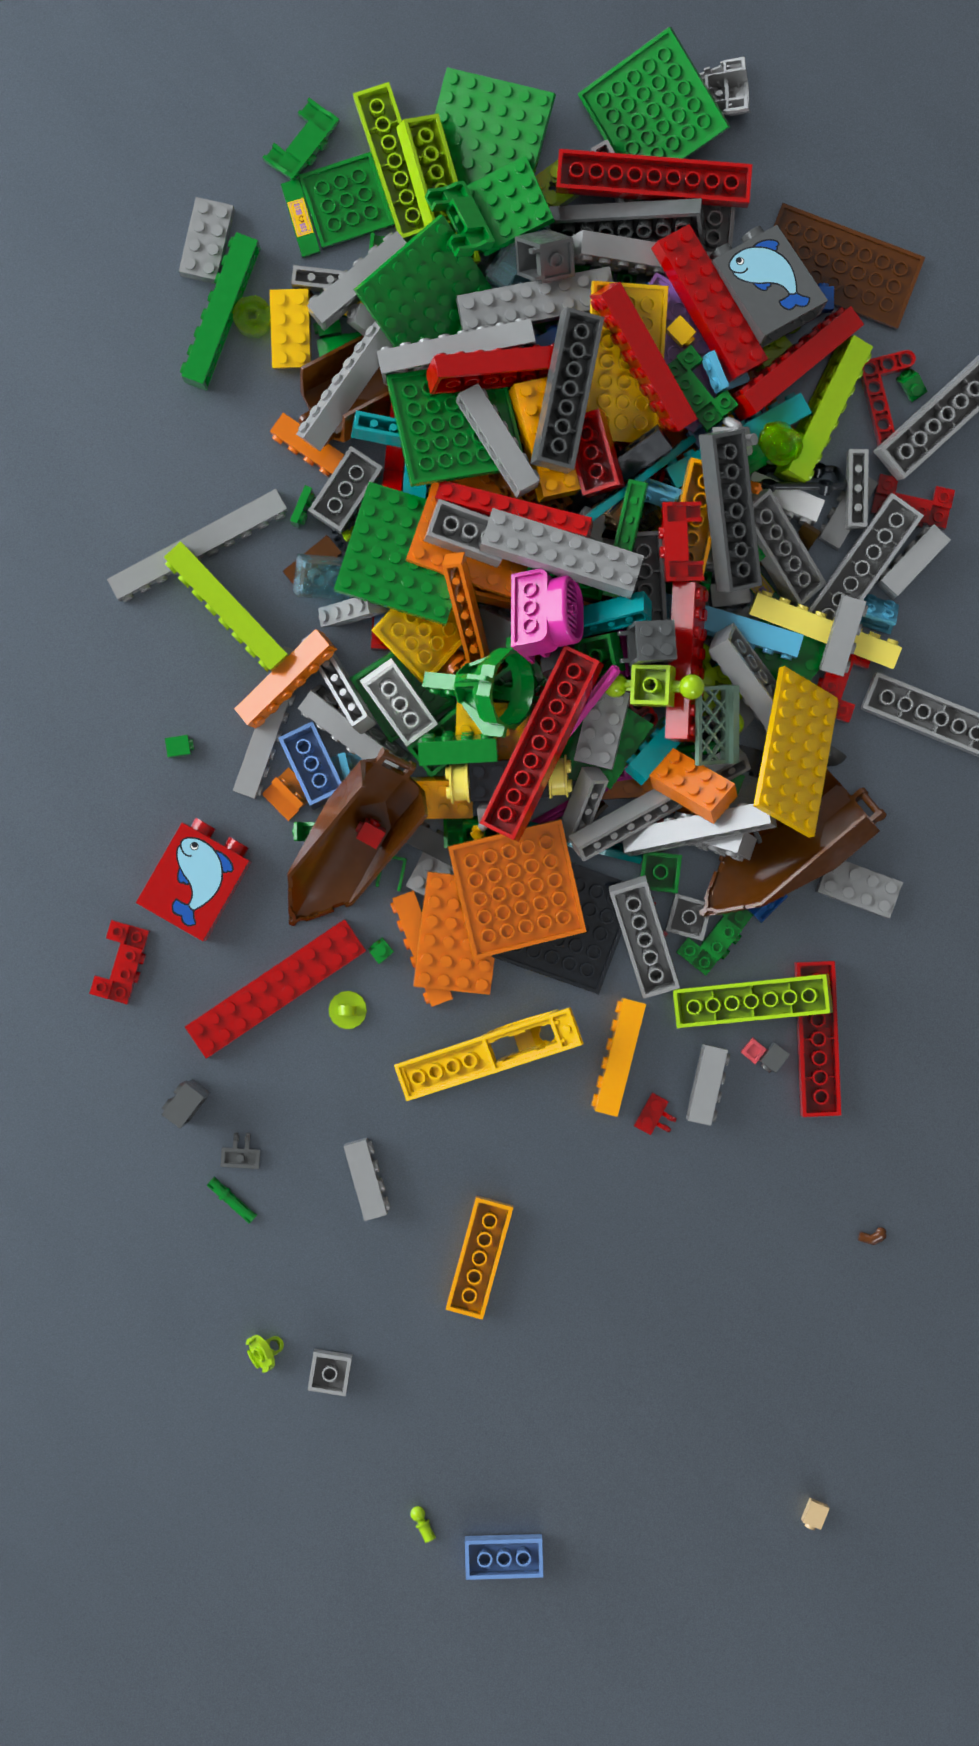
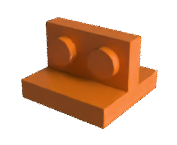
M288 767L278 778L276 777L271 782L272 784L262 795L290 821L308 801L295 773Z

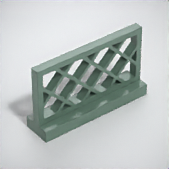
M739 685L705 686L704 691L709 695L706 701L702 700V695L695 699V765L739 763ZM719 690H721L720 701L716 698V694ZM712 700L716 704L713 711L708 707ZM719 710H721L720 720L715 716ZM704 711H706L709 715L705 722L702 719V713ZM713 720L716 726L711 731L708 725ZM719 729L721 730L720 740L715 736ZM704 730L709 734L705 741L702 739ZM712 739L716 743L713 750L708 747ZM719 748H720V759H718L717 756L715 755V754L717 753V751L719 750ZM706 750L709 755L705 761H702V753Z

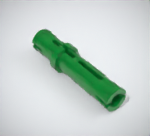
M215 1176L206 1185L219 1196L218 1199L220 1201L223 1200L248 1224L257 1216L256 1213L230 1191L229 1187L224 1186Z

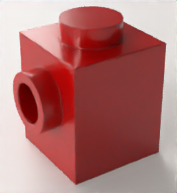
M366 818L364 822L360 821L355 829L357 832L356 838L377 849L386 833V829L380 826L381 823L373 818L370 820Z

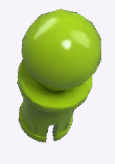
M414 1507L410 1513L411 1518L418 1522L415 1527L419 1529L424 1542L428 1543L436 1538L430 1527V1520L424 1519L425 1510L422 1507Z

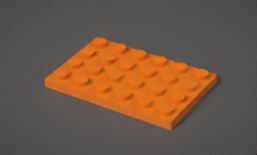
M427 871L413 986L490 995L495 958L487 956L473 959L454 874Z

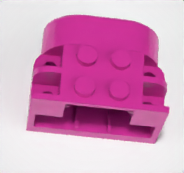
M543 569L511 574V647L533 664L535 663V655L548 658L551 652L555 651L558 647L577 644L581 641L584 631V603L578 582L573 581L567 575L552 578Z

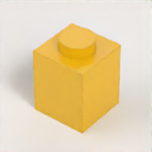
M681 315L666 328V333L680 348L684 345L688 347L695 340L694 335L696 331Z

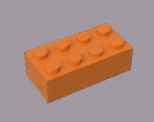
M674 748L649 775L653 789L713 824L738 797L735 783L704 765H695V760Z

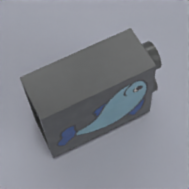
M778 225L766 231L761 226H757L742 237L743 243L732 249L730 244L726 243L718 247L710 255L714 267L762 348L819 317L828 301Z

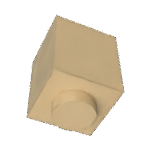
M809 1498L801 1518L803 1523H805L804 1526L811 1530L816 1528L821 1530L830 1509L829 1506Z

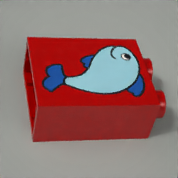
M195 818L191 826L183 822L181 823L137 899L136 904L199 940L207 941L252 861L244 857L249 849L247 846L231 837L227 839L225 845H222L211 838L216 829Z

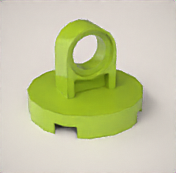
M340 992L330 1001L329 1016L332 1022L340 1028H355L366 1017V1003L356 992Z
M256 1334L246 1341V1345H249L250 1348L247 1350V1353L257 1369L261 1367L263 1373L272 1370L275 1366L274 1356L284 1348L283 1340L278 1336L264 1340ZM271 1341H275L278 1344L279 1349L277 1351L270 1348Z

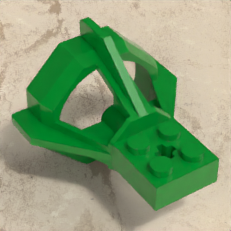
M498 648L487 657L466 663L457 671L456 675L425 672L422 687L429 689V693L440 695L441 698L451 699L454 696L457 702L465 708L482 734L490 737L505 738L507 729L515 730L531 714L533 702L537 703L539 697L535 696L537 680L532 664L517 651L508 648ZM503 660L510 667L513 688L494 685L496 672ZM493 699L510 701L507 709L500 717L496 714Z

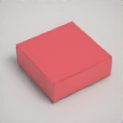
M752 1037L740 1052L756 1064L767 1049Z

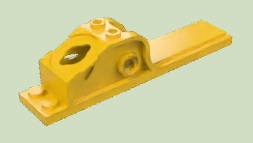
M569 1007L560 1011L557 1009L506 1024L471 1040L397 1063L394 1067L406 1101L556 1054L584 1043L572 1009ZM551 1024L555 1035L552 1041L540 1038L541 1026ZM506 1036H514L519 1051L496 1060L491 1043Z

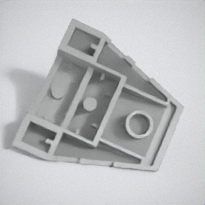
M745 57L721 61V65L712 69L706 67L704 72L699 73L723 115L734 116L751 113Z

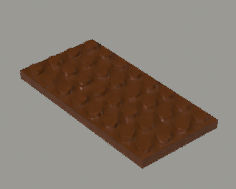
M782 203L774 226L778 225L817 284L828 283L829 286H834V306L843 307L844 309L852 306L857 315L897 330L925 257Z

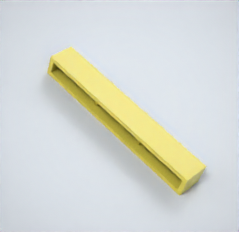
M762 590L761 593L756 591L748 611L750 615L827 644L834 619L826 618L827 614L817 610L815 613L808 611L809 607L799 603L797 606L791 605V600L781 596L779 600L773 598V593ZM862 628L860 635H856L854 643H856L854 654L894 669L902 647L898 645L899 642L888 638L887 641L880 639V634L872 631L867 634L862 632Z

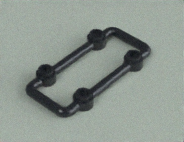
M821 462L815 465L813 478H822L825 473H834L838 483L827 479H821L818 482H776L773 479L755 481L761 483L762 489H771L772 492L775 490H818L819 494L823 496L830 495L832 490H844L847 487V482L839 467L825 465ZM767 463V465L755 472L766 476L769 472H775L778 464Z

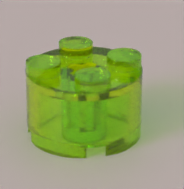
M251 295L241 298L235 304L233 319L241 334L249 338H260L270 330V307L263 298ZM256 314L257 318L250 320L249 315L253 316Z
M782 421L766 423L758 438V445L765 457L778 466H786L789 462L796 460L803 449V442L798 432Z

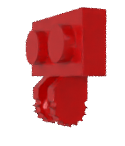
M651 1092L634 1127L649 1135L652 1134L656 1126L670 1133L671 1128L658 1121L661 1116L666 1117L671 1122H676L677 1118L664 1111L669 1101Z

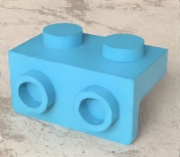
M651 478L645 481L649 483L645 502L662 508V502L679 501L681 489Z

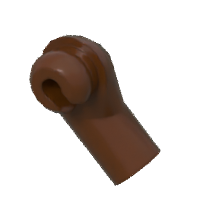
M879 1227L871 1235L860 1231L858 1241L876 1245L886 1239V1229Z

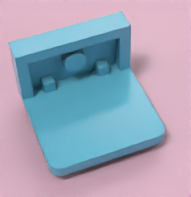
M715 350L708 352L702 357L703 367L706 370L715 394L741 386L750 380L747 373L729 383Z

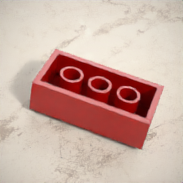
M599 408L585 413L575 463L582 495L587 498L625 487L605 411Z

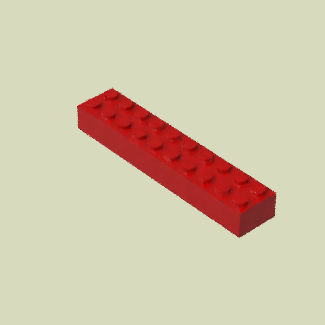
M559 149L556 193L649 201L702 198V205L748 208L750 203L752 164Z
M563 647L479 824L514 841H520L604 666L602 662L571 647Z
M344 919L186 1025L185 1028L207 1059L367 950L347 920Z

